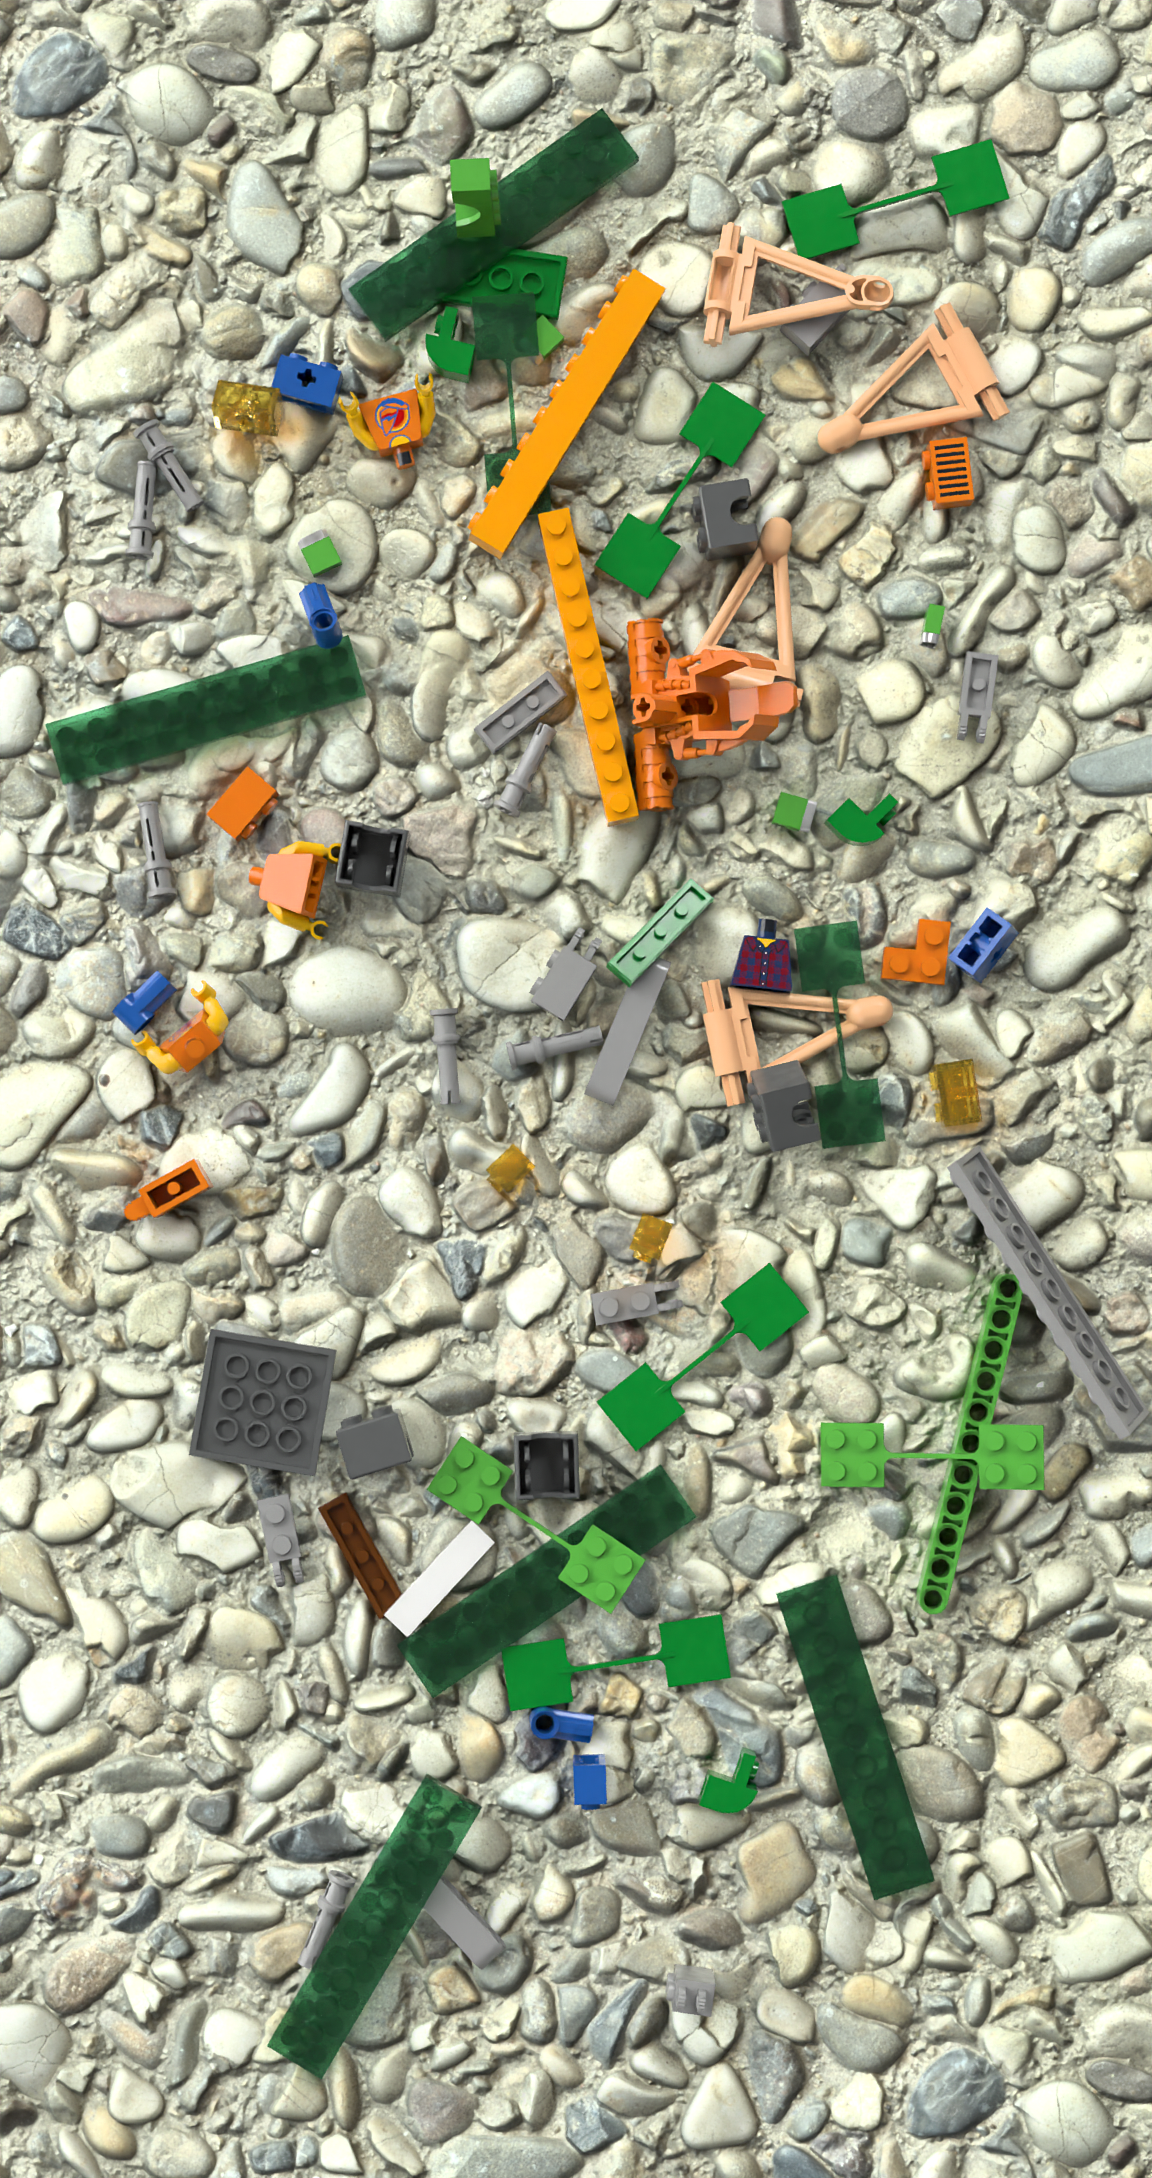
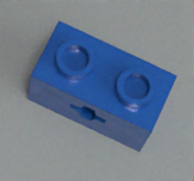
M290 353L289 356L281 354L270 389L272 397L334 415L344 380L342 371H339L336 365L328 362H320L319 365L307 362L308 358L296 353ZM308 377H312L314 383H309L307 387H304L302 381H307Z
M986 907L948 958L956 967L981 984L1019 933L1012 924Z
M605 1754L573 1755L574 1805H581V1809L584 1810L600 1809V1804H607Z

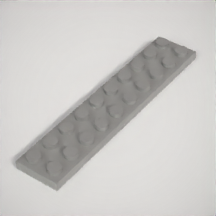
M977 1145L947 1167L953 1184L963 1192L969 1209L978 1216L984 1225L986 1236L998 1247L1004 1264L1013 1271L1019 1280L1021 1291L1031 1299L1036 1307L1039 1319L1052 1332L1056 1346L1066 1354L1071 1362L1072 1371L1078 1378H1081L1087 1387L1091 1401L1101 1409L1109 1429L1115 1432L1120 1440L1131 1435L1146 1418L1149 1411L983 1150Z

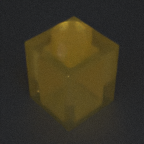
M512 1144L486 1169L490 1174L486 1180L499 1193L503 1189L509 1193L536 1166Z

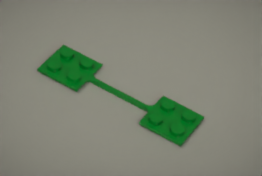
M992 139L932 156V163L937 175L935 185L862 207L852 208L849 206L842 183L782 201L797 255L810 259L858 245L860 241L854 225V218L858 214L928 193L937 192L943 196L949 217L1009 200L1010 197Z
M712 382L679 433L680 436L699 448L700 455L654 524H646L629 512L627 513L594 566L648 599L681 548L679 544L662 534L660 526L702 460L705 457L713 456L732 468L766 415L717 383Z
M770 1263L720 1302L734 1320L732 1331L669 1381L660 1380L645 1362L597 1401V1404L636 1452L686 1412L671 1393L672 1385L737 1333L747 1335L759 1352H761L809 1313Z
M722 1614L659 1623L662 1646L656 1654L574 1666L568 1662L564 1638L501 1647L510 1711L573 1702L570 1679L575 1672L644 1661L660 1660L663 1662L668 1687L731 1678Z

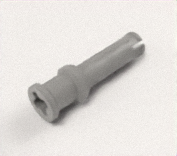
M157 419L150 420L136 429L133 435L136 439H140L149 453L147 457L150 462L158 464L186 508L185 510L188 513L199 508L204 501L173 455L174 446L171 442L166 441L159 430V422Z
M150 461L137 462L133 519L130 520L127 527L130 531L129 548L125 550V555L140 560L153 559L154 552L151 551L152 533L156 531L155 523L152 522L157 464Z
M538 723L513 775L507 776L505 780L507 785L500 799L495 800L493 804L498 810L512 817H519V808L526 794H530L532 791L531 782L557 733L555 729L546 724Z
M147 801L139 803L137 806L139 808L147 862L144 864L143 869L148 874L150 892L147 893L148 898L160 899L176 895V889L172 888L170 877L172 863L165 856L158 802Z
M458 1008L430 1010V1015L434 1019L435 1032L431 1038L433 1044L437 1045L440 1105L449 1104V1091H451L452 1104L461 1103L455 1044L459 1043L460 1035L456 1032L455 1022Z
M599 1025L541 1039L540 1036H532V1039L516 1044L506 1043L512 1070L517 1069L519 1065L531 1062L541 1064L543 1061H546L547 1057L604 1045Z
M330 1870L328 1874L330 1880L326 1890L318 1898L317 1902L320 1908L297 1961L298 1964L307 1969H317L337 1916L344 1912L346 1907L344 1901L348 1891L356 1883V1880L346 1873Z

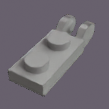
M966 652L958 709L960 718L957 740H965L968 731V717L979 718L975 736L976 742L984 743L987 722L991 717L998 655Z
M679 1281L654 1285L652 1282L591 1294L596 1326L659 1314V1311L683 1307L682 1300L678 1299L657 1304L655 1292L671 1291L679 1288Z
M289 1493L257 1500L269 1562L273 1566L276 1586H285V1575L282 1570L281 1561L292 1559L293 1576L296 1582H304L300 1559L302 1553Z

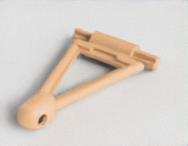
M728 222L727 225H723L719 249L713 252L703 311L707 316L703 342L704 344H710L711 347H717V344L722 345L725 322L730 318L729 335L731 336L853 309L881 311L888 308L893 301V288L888 280L880 276L860 275L854 277L745 236L742 254H739L737 251L741 226H735L734 223ZM758 258L843 289L846 295L749 315ZM876 282L884 283L885 285H878Z
M950 302L934 310V314L948 338L943 341L935 324L932 323L843 415L836 417L821 427L817 437L821 449L830 454H837L854 446L861 440L982 417L983 412L975 399L978 396L982 399L993 421L1000 420L1010 413L996 387L1000 382L971 329L963 327ZM929 350L959 405L862 424L860 419Z
M773 517L764 524L757 550L692 654L694 656L698 655L704 649L716 651L734 650L718 646L717 643L765 564L773 565L779 660L768 659L774 661L777 671L755 669L747 666L722 676V678L729 681L730 690L775 683L773 682L774 677L793 682L796 681L787 556L792 540V527L782 517ZM695 663L693 666L687 667L688 674L690 668L695 667L699 664ZM797 688L798 708L800 707L804 690Z
M720 980L701 982L707 1013L703 1014L704 1025L715 1077L721 1076L727 1107L746 1103L739 1072L745 1071L747 1084L752 1083L750 1072L753 1070L798 1060L801 1064L860 1030L880 1027L886 1024L893 1016L892 1003L888 998L881 995L845 999L727 987L731 1009H726ZM748 1005L845 1014L846 1021L761 1068Z

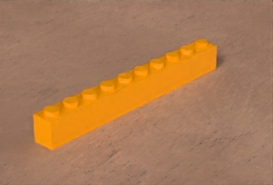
M634 268L628 277L624 274L614 288V292L618 293L612 303L606 301L597 316L601 319L596 330L590 327L581 344L585 345L582 353L580 356L574 353L568 362L565 370L569 374L564 382L558 379L552 388L549 396L553 400L548 408L541 406L536 414L533 423L537 426L531 435L525 432L516 447L520 451L516 460L509 459L502 469L500 475L504 479L498 488L494 485L491 487L484 499V502L488 504L482 514L476 512L467 527L471 530L469 541L501 560L662 299L666 288Z
M569 507L538 514V525L607 827L636 821L639 818V813Z

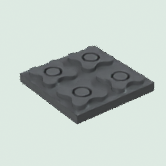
M210 1329L189 1455L315 1476L337 1350Z

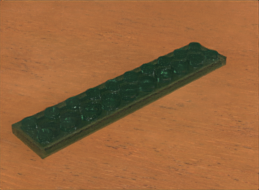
M601 108L498 182L501 225H495V236L458 238L455 212L348 288L349 294L384 341L387 342L443 302L446 297L454 294L464 287L467 282H471L478 277L481 272H485L502 260L510 251L523 245L638 163L639 156Z
M349 635L343 636L341 642L334 648L325 649L317 644L53 721L45 725L62 784L67 786L363 699L367 695Z
M659 1464L562 1530L557 1536L571 1545H578L592 1524H594L641 1556L696 1518V1515L663 1466ZM549 1539L397 1644L432 1698L583 1596L558 1579L570 1559V1552L567 1548L554 1539Z
M831 1574L775 1592L873 1899L878 1900L935 1881L837 1574Z
M425 1775L272 2035L267 2047L322 2080L478 1816L482 1806L431 1775Z

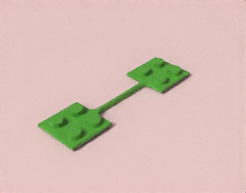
M821 1422V1486L885 1487V1463L888 1459L938 1458L975 1460L979 1465L980 1489L1045 1490L1044 1425L979 1424V1448L973 1454L892 1453L884 1445V1423Z
M461 1436L426 1490L478 1525L491 1506L494 1504L505 1506L569 1550L570 1559L558 1579L612 1614L646 1559L594 1524H592L578 1545L569 1544L505 1501L502 1497V1489L514 1471Z

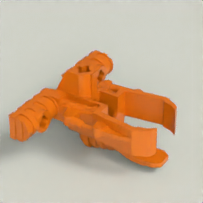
M659 618L638 619L637 621L627 622L628 625L626 626L630 666L629 678L631 682L630 695L631 700L634 701L633 713L636 719L632 720V724L643 728L642 731L633 735V743L635 744L634 759H636V792H638L637 808H639V811L664 812L675 809L672 801L674 798L673 789L678 783L677 770L672 764L669 751L671 747L676 760H689L704 755L721 756L724 751L743 745L747 741H764L778 727L780 716L792 713L798 706L797 686L790 681H782L758 687L730 690L729 681L722 678V676L747 666L755 669L777 671L774 661L757 653L736 650L716 651L711 649H704L695 656L687 655L679 659L672 658L669 660L670 646L664 638V631L662 630L663 620ZM669 660V662H668V670H667V678L665 679V673H666V664H665V663ZM701 660V664L690 668L688 674L687 667L693 666L697 661ZM749 720L748 723L740 726L737 731H732V722ZM706 741V749L692 748L693 742Z

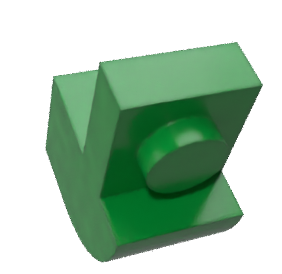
M446 306L444 316L438 315L434 333L439 334V336L426 334L425 344L428 360L433 369L441 376L469 384L476 357V347L473 344L454 340L459 321V312L456 308Z
M889 793L866 815L848 798L824 824L843 842L853 846H867L883 837L885 833L877 824L880 823L882 826H885L897 814L893 808L898 804V801Z
M742 1747L732 1777L708 1769L698 1797L699 1806L721 1813H735L749 1806L758 1793L756 1785L747 1783L748 1779H755L759 1767V1762L755 1761V1752Z

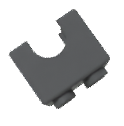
M747 478L702 485L699 487L698 495L692 497L694 523L700 522L701 527L698 528V535H696L699 554L705 553L707 561L750 555L756 551L759 540L756 523L741 525L731 517V514L736 511L748 509L747 502L749 496H751V490Z
M345 820L335 878L337 887L400 898L411 837L409 830L377 828L361 822Z
M798 1060L750 1072L752 1083H748L746 1086L750 1102H752L755 1111L753 1112L757 1131H759L762 1143L768 1142L771 1150L776 1152L821 1139L818 1123H815L814 1118H812L808 1102L799 1103L800 1101L811 1099L812 1094L809 1082Z
M387 1405L371 1412L372 1417L362 1419L361 1414L341 1421V1427L336 1431V1436L351 1480L412 1460L414 1451L400 1409L393 1410L392 1405Z
M578 1431L515 1432L516 1500H533L546 1497L562 1499L580 1498Z

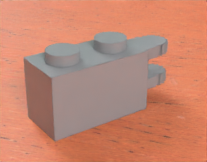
M841 263L835 270L845 273L847 268ZM813 281L802 293L804 299L798 305L846 295L845 290L840 291L837 287L820 281L817 284ZM850 310L781 325L780 332L808 356Z
M580 927L567 947L564 946L561 952L555 949L546 964L550 968L544 979L538 977L529 992L534 995L531 1000L533 1004L563 1022L597 968V965L590 961L602 943V940L597 937L595 940H592L584 957L573 952L577 944H580L584 937L585 930Z
M675 1964L674 1973L667 1974L665 1990L667 1993L666 2000L671 2001L673 2012L711 2017L716 1985L713 1969Z

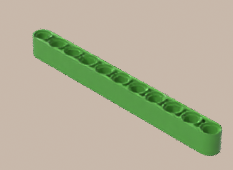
M1000 1274L994 1278L991 1284L950 1453H975L979 1448V1424L992 1423L1023 1296L1019 1280L1013 1274ZM1005 1279L1012 1280L1015 1285L1014 1293L1008 1297L1003 1296L1000 1292V1284ZM1003 1310L1008 1317L1007 1323L1003 1327L997 1328L992 1322V1316L996 1311ZM996 1341L1000 1346V1352L997 1357L989 1359L985 1354V1346L988 1342ZM983 1372H989L992 1376V1384L987 1389H980L977 1384V1378ZM981 1403L985 1408L984 1416L979 1420H972L969 1414L971 1406ZM974 1434L977 1438L976 1448L972 1451H965L962 1447L963 1438L966 1435ZM973 1459L948 1460L916 1591L917 1603L929 1614L941 1613L948 1604L979 1477V1465ZM962 1465L968 1466L970 1470L969 1478L964 1482H957L954 1477L955 1470ZM954 1496L960 1497L962 1500L961 1510L956 1513L948 1512V1500ZM945 1528H952L955 1532V1538L949 1544H942L939 1540V1534ZM938 1559H944L947 1562V1569L941 1575H935L931 1570L933 1562ZM931 1590L938 1591L940 1594L938 1603L934 1606L925 1605V1594Z

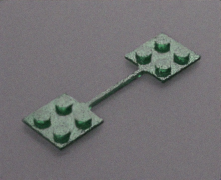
M534 292L472 297L477 361L499 359L506 365L512 447L508 452L484 454L487 494L493 485L497 488L500 486L504 479L500 473L509 459L515 461L520 453L516 449L517 436L511 364L516 358L539 356ZM549 482L529 515L552 511Z
M857 920L794 929L802 992L826 989L832 994L842 1069V1078L839 1082L814 1086L822 1148L886 1141L878 1078L852 1080L848 1076L837 994L840 988L844 986L865 984Z

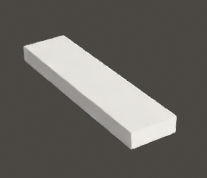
M471 1520L387 1610L384 1616L408 1637L495 1542Z

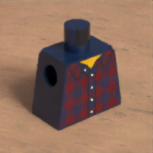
M758 919L757 936L744 935L730 981V987L784 993L792 991L789 940L776 938L777 920Z

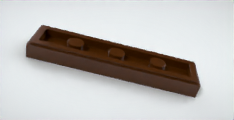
M345 1492L318 1507L379 1620L385 1617L384 1614L403 1593L349 1495Z

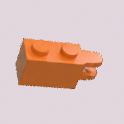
M192 1159L140 1188L138 1191L141 1196L125 1206L124 1217H127L130 1221H138L149 1215H152L153 1218H159L214 1186L199 1159Z

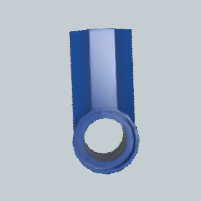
M316 582L305 585L304 589L299 592V596L315 642L321 648H334L341 642L343 635L324 584H317Z
M157 970L135 993L132 992L121 1000L112 1013L136 1035L151 1022L155 1016L154 1013L177 989Z
M549 1706L536 1707L530 1713L529 1724L533 1734L538 1738H556L590 1743L593 1731V1714L552 1709ZM548 1715L553 1718L552 1725L543 1730L536 1727L535 1723L538 1717Z

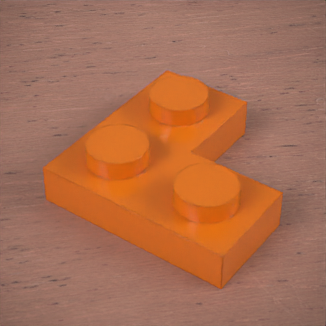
M918 919L915 950L884 947L880 979L943 986L945 984L951 922Z

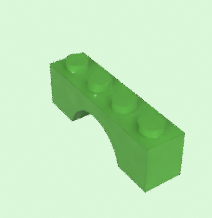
M489 158L450 160L451 193L456 209L458 238L495 236V225H501L497 169L490 170Z

